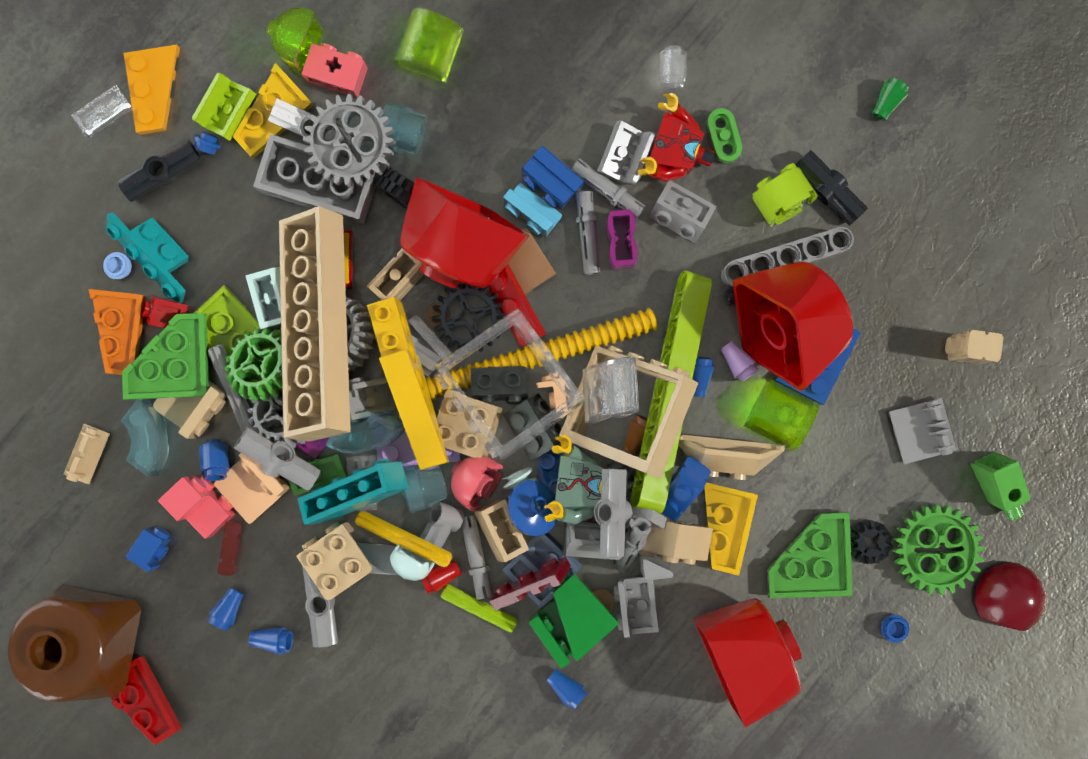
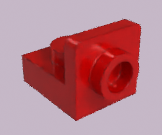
M151 295L150 300H145L142 316L145 317V322L148 325L166 328L169 324L168 322L176 314H186L188 305Z

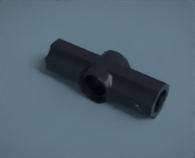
M187 139L160 156L149 157L145 160L143 166L117 180L118 186L126 198L133 202L160 185L166 186L171 184L177 175L201 162V156L191 141ZM164 165V172L160 176H156V169Z
M812 150L795 164L796 167L801 169L817 193V199L822 204L831 206L849 226L868 209L848 188L849 184L844 176L834 169L830 170Z

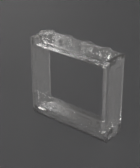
M518 308L435 365L438 372L435 378L443 390L446 388L451 390L454 395L451 401L460 413L464 410L471 418L467 421L476 436L480 433L487 441L484 444L485 449L492 458L498 456L501 462L584 403V397ZM513 325L567 398V401L502 446L448 370Z

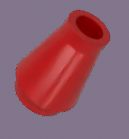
M453 560L447 567L433 566L429 574L424 579H421L427 594L433 591L436 593L462 574L456 561Z

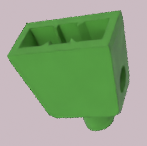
M992 452L971 462V467L987 501L991 505L1003 510L1008 520L1021 518L1024 513L1020 505L1030 500V494L1019 461L997 452Z

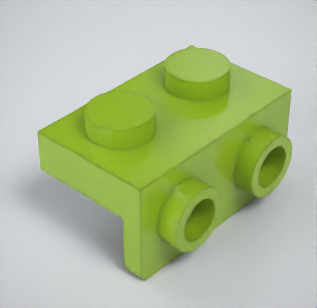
M218 72L192 116V120L206 130L230 141L255 98L256 93L247 87L231 81L225 75Z

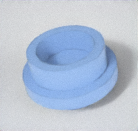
M114 252L105 258L103 268L107 276L120 280L129 275L132 263L127 255Z

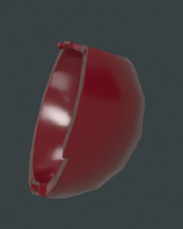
M1005 562L993 566L982 575L976 587L975 604L978 614L982 619L1007 628L1026 631L1041 620L1047 606V593L1042 580L1033 570L1019 563Z

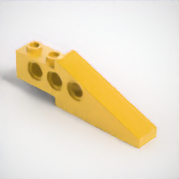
M391 297L367 305L381 354L379 360L420 470L448 463L447 453L420 357L415 351L402 302L395 297Z

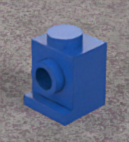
M158 526L143 529L125 558L147 572L158 569L161 564L156 561H161L168 552L169 547L166 545L171 539L169 537L170 533Z

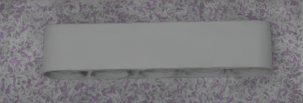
M837 227L733 260L721 270L720 278L725 286L733 288L734 280L728 276L729 268H737L740 271L741 277L758 272L754 267V262L757 259L765 262L766 270L786 265L780 257L782 251L791 254V263L798 261L815 263L837 256L850 249L854 242V236L848 228ZM834 235H838L843 239L844 244L842 248L834 245ZM808 243H812L817 247L818 253L816 256L808 253Z

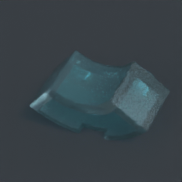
M137 399L121 419L123 425L128 429L131 438L130 452L126 461L147 477L158 476L166 463L170 444H168L167 424L163 415L153 408V403L149 399Z
M388 410L373 412L362 423L357 420L350 421L351 432L329 437L326 446L343 453L368 452L392 444L406 430L402 420Z

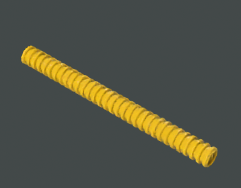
M646 308L645 312L640 310L636 315L634 313H630L629 317L623 315L620 320L618 318H614L613 322L607 320L604 325L598 323L597 327L591 325L588 330L582 328L581 332L578 333L575 330L572 335L566 333L565 337L562 338L559 335L556 337V340L550 338L548 339L549 342L546 343L540 341V345L534 343L530 348L524 346V350L518 348L514 353L508 351V355H503L502 353L499 354L500 357L498 358L492 356V360L483 359L482 363L476 361L475 365L467 364L466 368L460 366L459 370L451 369L450 373L444 371L440 376L434 374V378L428 376L426 377L430 397L432 400H436L437 396L443 398L447 390L457 391L458 393L461 392L462 388L468 390L469 386H471L472 368L525 366L532 370L536 365L542 367V363H547L548 365L551 364L550 361L552 360L558 362L559 358L567 359L568 355L574 357L575 353L583 354L584 350L590 352L591 348L595 346L600 347V345L606 347L610 342L615 344L616 340L622 342L626 337L632 339V335L638 337L642 332L648 334V330L651 329L654 332L657 330L654 312L650 308Z

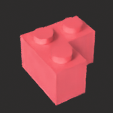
M200 475L182 477L158 500L176 521L186 519L204 539L213 537L236 515L232 510L234 506L223 495L219 496L213 488L215 486L213 482L204 480V475L202 477Z

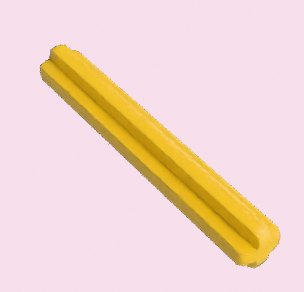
M360 511L355 519L356 525L396 545H400V547L441 567H447L452 559L451 552L366 511Z

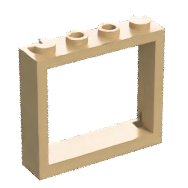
M595 346L560 435H567L571 443L660 479L698 382L689 378L690 372L681 370L678 367H674L673 371L666 369L667 365L651 359L649 364L643 362L645 358L638 354L629 352L628 356L622 355L623 351L614 346H609L608 349ZM613 363L676 384L646 460L584 436Z

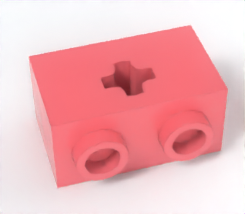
M321 43L320 46L311 44L302 76L308 83L345 95L351 94L352 97L358 98L368 68L364 60H362V56L354 52L347 51L344 54L337 52V49L329 44Z

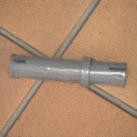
M581 158L572 167L571 170L584 180L585 184L611 201L613 207L617 206L622 210H631L635 220L645 209L646 205L627 193L625 187L620 188Z
M593 192L575 193L578 209L576 224H579L583 275L599 274L601 271L595 222L598 220L597 216L594 215Z
M470 515L468 516L469 524L467 517H464L461 528L470 565L468 573L469 576L472 575L476 600L484 599V593L487 598L493 596L488 576L490 567L485 562L476 516Z
M636 519L633 527L626 532L624 557L613 561L615 563L614 568L617 571L627 572L638 551L646 545L647 536L652 530L650 528L651 523L647 519Z

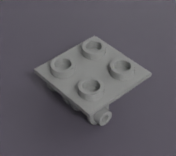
M942 398L889 411L903 464L937 455H948L956 451Z

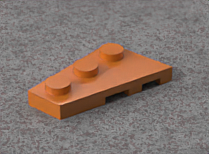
M88 289L95 313H93L94 320L99 329V344L105 373L122 375V371L139 357L144 318L142 316V309L146 296Z

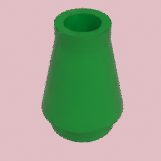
M890 77L887 82L883 83L872 114L886 121L889 115L908 96L909 86L899 79Z

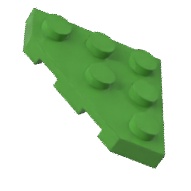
M176 314L168 322L167 327L150 341L139 357L122 371L123 400L199 397L206 394L209 390L207 314Z
M819 513L767 569V589L770 599L853 596L850 513Z

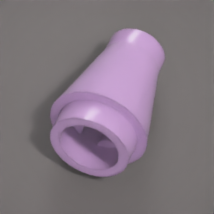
M734 341L729 342L720 350L734 378H738L741 383L759 370L755 365L757 362L737 346Z

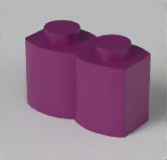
M631 210L611 211L607 220L606 233L611 243L608 251V260L612 270L632 269L637 260L638 250L633 239L635 218Z

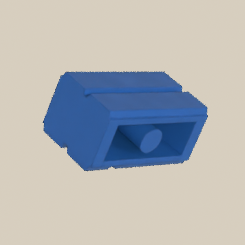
M541 146L521 169V174L524 176L522 181L531 190L534 191L538 188L545 194L542 197L543 200L553 208L558 206L564 209L575 196V193L579 192L584 185V180L544 146Z
M687 457L672 475L666 505L662 514L672 521H676L682 515V512L703 491L711 473L709 468L694 458Z

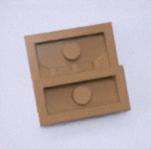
M526 227L522 231L528 234L529 237L508 263L525 295L556 275L553 267Z

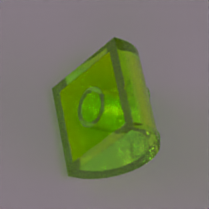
M296 7L284 11L276 20L272 19L267 28V35L271 36L272 46L287 68L294 75L304 79L302 71L311 44L319 45L325 30L314 11Z
M413 9L394 64L445 82L460 43L463 29L456 22L439 13L426 9Z
M768 378L744 427L779 445H785V448L790 451H795L809 433L817 416L819 403Z

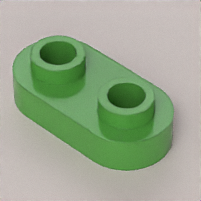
M718 108L711 112L706 126L713 151H715V157L720 162L728 164L736 161L741 155L742 143L734 115L725 108ZM718 120L722 121L724 128H718L715 122ZM723 147H730L732 153L725 154L723 152Z

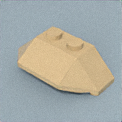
M681 434L678 448L686 458L692 457L709 468L711 477H718L719 472L730 473L729 478L746 480V475L754 476L784 452L785 445Z

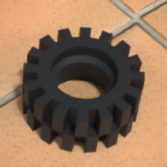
M387 166L375 186L407 209L414 182Z

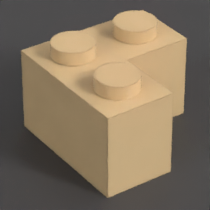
M667 519L664 529L654 526L650 527L652 530L648 534L647 543L640 553L649 557H657V554L662 555L661 560L671 563H678L679 561L695 565L696 560L707 561L713 528Z

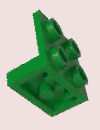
M554 599L529 617V624L562 669L570 663L572 652Z

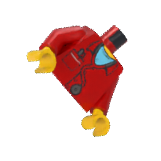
M673 93L663 94L667 98L668 104L664 102L658 103V108L668 110V113L664 114L650 157L639 159L646 166V169L638 170L639 175L649 174L651 177L663 182L680 179L686 174H690L695 162L710 167L715 151L700 147L704 133L700 131V126L693 117L678 103V97Z

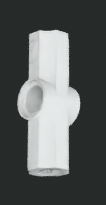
M277 98L268 121L306 137L311 135L307 134L304 130L303 125L305 121L310 119V115L318 116ZM339 127L348 141L347 145L350 147L352 137L345 129ZM336 130L328 131L325 135V141H332L336 136Z

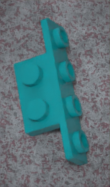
M113 212L107 214L105 229L108 235L113 240H118L122 244L126 254L132 260H137L146 276L151 280L154 279L161 286L162 292L168 299L182 303L186 291L170 273L188 262L189 256L153 218L148 219L130 231Z

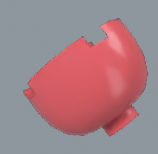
M485 455L481 458L469 456L463 461L459 460L456 462L451 470L453 475L451 490L455 499L471 511L479 509L481 505L478 502L483 497L488 500L497 488L502 477V473L498 470L503 469V466Z

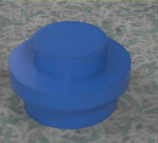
M202 131L201 135H194V147L203 152L215 154L216 150L221 147V144L216 142L218 138L210 133Z
M888 615L881 623V633L890 642H901L909 634V624L900 615Z

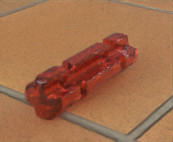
M227 521L225 523L224 533H226V536H223L220 552L222 562L218 564V574L225 576L234 574L236 564H233V560L236 561L240 538H237V535L241 534L242 528L239 522Z

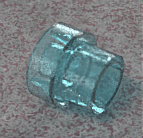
M387 102L381 117L387 116L390 119V123L385 127H392L394 129V133L388 137L396 142V144L388 146V148L396 153L402 154L406 152L416 155V152L418 153L425 136L427 125L425 114L412 111L413 108Z
M415 464L403 467L409 489L402 491V495L409 514L427 510L434 503L447 499L446 485L439 465L425 470H420L419 466Z

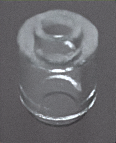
M667 46L665 50L660 52L659 80L662 81V87L676 89L683 87L687 75V52L682 50L680 46Z

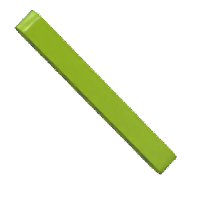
M684 270L676 284L660 362L667 365V370L673 371L674 367H678L681 370L690 372L689 378L692 379L712 288L711 278ZM656 378L639 456V458L644 460L647 459L676 384ZM682 425L660 479L636 470L630 498L632 508L650 509L659 514L663 512L668 497Z

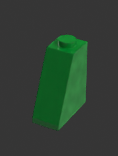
M570 569L561 585L551 587L573 658L578 661L619 623L610 610L580 577Z

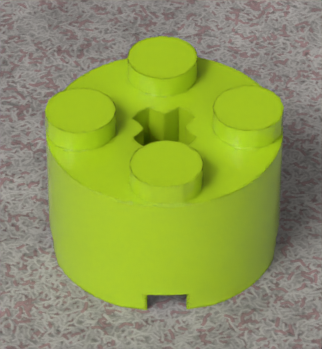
M794 163L783 168L780 171L781 174L776 178L767 177L757 184L758 190L752 194L754 203L770 227H773L774 223L779 225L803 211L801 207L804 202L807 201L810 205L818 197L801 169L796 167Z

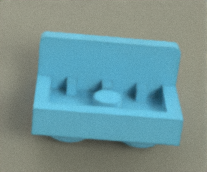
M519 183L513 191L509 189L503 197L504 209L515 218L521 217L527 222L526 226L537 235L541 233L547 237L562 218L561 213L522 183Z

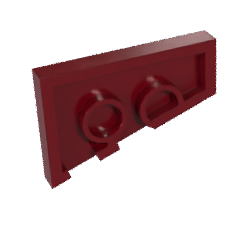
M566 556L559 560L555 557L551 558L541 565V569L535 572L530 569L522 573L518 577V581L512 584L507 581L494 589L495 594L489 601L494 610L496 611L522 600L527 596L528 591L536 595L541 593L549 584L552 587L561 585L571 567Z

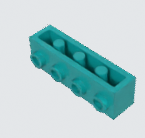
M389 459L373 462V466L370 468L352 471V475L349 477L345 476L331 480V484L328 486L322 485L312 488L311 493L297 498L304 525L331 521L409 489L402 462H389Z

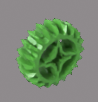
M256 327L253 334L245 331V339L236 338L238 345L236 347H229L232 355L225 357L229 365L224 367L226 373H228L227 381L232 384V389L240 393V396L245 399L257 402L262 399L269 402L271 395L279 398V390H283L281 331L276 329L273 331L271 328L261 330ZM267 347H276L272 350L267 349L265 351H262V349ZM253 378L255 380L262 378V381L259 382H249Z

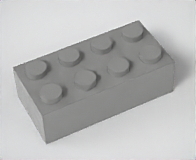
M272 134L269 135L253 185L255 189L262 194L311 209L321 206L343 215V219L364 225L376 189L375 184L380 176L376 172L371 173L373 177L372 182L363 177L362 186H359L353 180L352 186L347 187L344 179L340 186L334 183V177L327 181L323 178L325 172L318 174L314 171L318 164L311 165L308 160L313 155H308L304 152V149L309 146ZM340 156L338 159L339 166H344L349 162L347 157Z

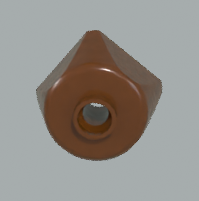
M62 584L29 606L18 617L12 628L8 643V659L15 679L32 696L51 702H73L119 695V693L126 690L129 668L141 614L139 604L133 599Z

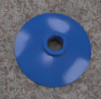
M536 480L521 482L512 490L508 501V511L513 524L518 530L529 536H540L546 534L554 527L557 519L547 522L545 516L553 513L549 508H544L545 505L555 501L553 492L545 484ZM536 503L539 504L540 510L537 509Z

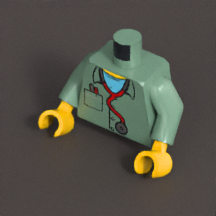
M560 435L555 437V439L560 441L561 446H552V452L556 454L564 452V456L560 458L555 501L544 506V508H549L553 514L545 516V520L551 522L557 519L560 522L577 525L594 516L595 505L601 500L602 469L605 468L601 467L587 453L573 445L567 435Z

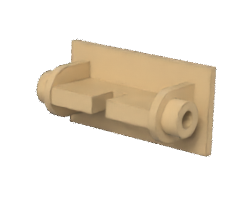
M83 424L63 474L67 476V480L73 482L78 480L90 484L110 433Z

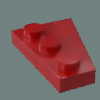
M141 656L130 663L126 690L110 698L113 700L112 704L118 710L122 709L132 719L131 723L154 745H157L183 728L145 657Z

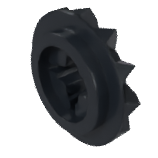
M866 520L856 524L850 531L851 554L856 560L869 565L880 563L884 558L889 557L888 553L893 545L891 543V534L885 525L877 521ZM862 535L873 538L875 535L876 539L874 542L879 549L869 547L866 550L867 543Z

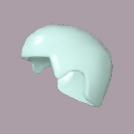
M397 545L390 556L391 565L395 572L407 580L418 581L424 579L435 563L403 547L399 548L400 545Z

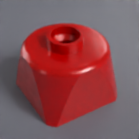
M416 177L406 211L400 244L409 255L422 263L419 270L429 278L452 288H457L459 282L485 288L494 282L528 239L529 235L490 208Z
M798 261L739 277L733 281L743 350L759 365L799 391L804 390L849 346L853 336V319L850 307L839 286L821 268L808 262Z
M757 598L745 600L693 618L727 699L745 728L800 694L801 682L794 664L795 661L802 659L799 646L787 622L784 619L775 622L761 600Z

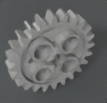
M351 94L347 95L346 102L337 95L336 104L334 105L328 99L325 100L327 109L323 110L317 106L316 109L320 115L318 117L310 115L309 118L314 124L313 126H305V129L311 133V136L303 137V141L311 144V146L305 148L304 152L308 155H313L308 162L311 165L318 164L314 171L318 174L325 172L323 178L327 181L334 177V183L340 186L343 179L347 187L352 186L353 180L359 186H362L363 177L372 182L373 177L371 173L376 172L382 175L379 166L381 164L389 166L390 164L384 158L385 156L394 155L388 148V146L396 144L394 139L388 137L394 133V129L392 127H385L390 123V119L387 116L381 117L384 113L381 107L374 110L375 103L372 100L368 101L365 105V99L361 95H359L356 102H354ZM355 116H360V124L354 128L349 127L350 120ZM338 119H341L344 129L352 137L351 142L359 152L362 162L358 163L353 150L347 145L348 141L337 124ZM330 130H336L335 138L332 141H325L326 133ZM373 140V149L370 152H363V144L366 141ZM349 154V162L344 166H339L338 159L340 156Z

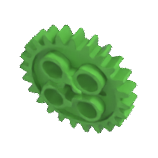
M933 504L932 511L929 507L922 506V514L918 511H911L914 519L903 518L904 523L907 525L906 528L897 527L896 529L902 535L901 537H893L895 542L900 543L899 547L892 549L893 552L900 554V557L896 558L894 563L903 564L898 572L903 575L908 574L905 581L911 584L916 581L915 588L922 590L925 587V591L929 594H933L936 589L938 594L944 595L945 587L949 592L955 593V585L963 589L966 588L963 580L974 581L970 573L972 570L980 572L981 570L975 564L985 560L978 556V552L985 550V547L977 545V542L983 539L982 535L974 534L979 528L978 525H968L971 520L970 516L965 515L961 517V510L955 509L952 512L951 506L944 505L942 511L940 505ZM954 528L956 537L953 541L949 542L947 533L950 529ZM926 529L929 534L928 539L921 543L919 535L922 530ZM940 545L947 548L962 547L961 551L939 550L937 553L931 551L915 553L914 551L915 548L919 547L939 548ZM955 556L957 558V565L950 569L948 562L951 557ZM928 557L930 565L926 570H922L920 566L921 561Z

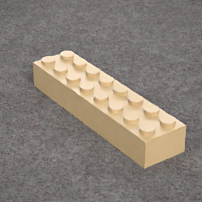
M318 206L279 221L284 438L308 442L351 432L343 215Z

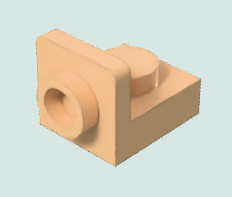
M558 375L541 377L542 382L536 383L537 389L549 387L554 389V392L549 393L550 409L556 408V414L568 413L564 379L558 380Z

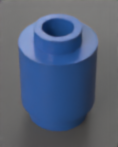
M220 439L206 440L204 444L199 446L201 474L204 475V480L206 481L224 480L227 478V472H229L227 444L221 442Z

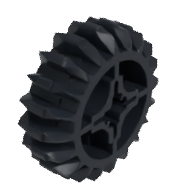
M465 283L464 289H460L458 284L457 288H454L455 292L453 293L448 287L444 288V292L448 297L445 299L443 296H437V300L443 304L442 307L438 305H433L432 307L435 312H440V315L431 317L433 322L441 323V325L433 328L434 332L444 331L439 340L442 342L448 337L450 341L447 344V348L449 349L453 347L454 343L459 344L457 347L458 353L462 352L463 346H468V354H472L473 345H477L478 351L483 352L484 349L481 343L484 341L491 347L493 342L489 337L493 336L496 339L500 337V334L494 331V329H504L505 326L503 323L497 322V319L506 317L505 313H497L496 311L502 307L503 302L493 303L498 294L495 292L489 297L486 294L489 292L490 286L480 291L478 290L479 287L469 288V285ZM471 295L478 297L481 300H483L487 304V306L479 308L471 307L467 302L465 296ZM457 299L460 306L459 314L445 321L449 305ZM463 304L470 314H477L476 318H473L474 330H472L467 320H461V316H464ZM491 313V325L480 336L477 321ZM458 326L466 327L472 339L459 338L449 329Z

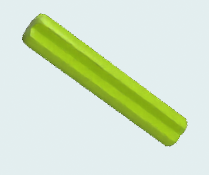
M449 584L445 586L441 594L442 599L508 632H513L518 623L516 617L500 609L495 611L492 605L480 599L476 600V597Z

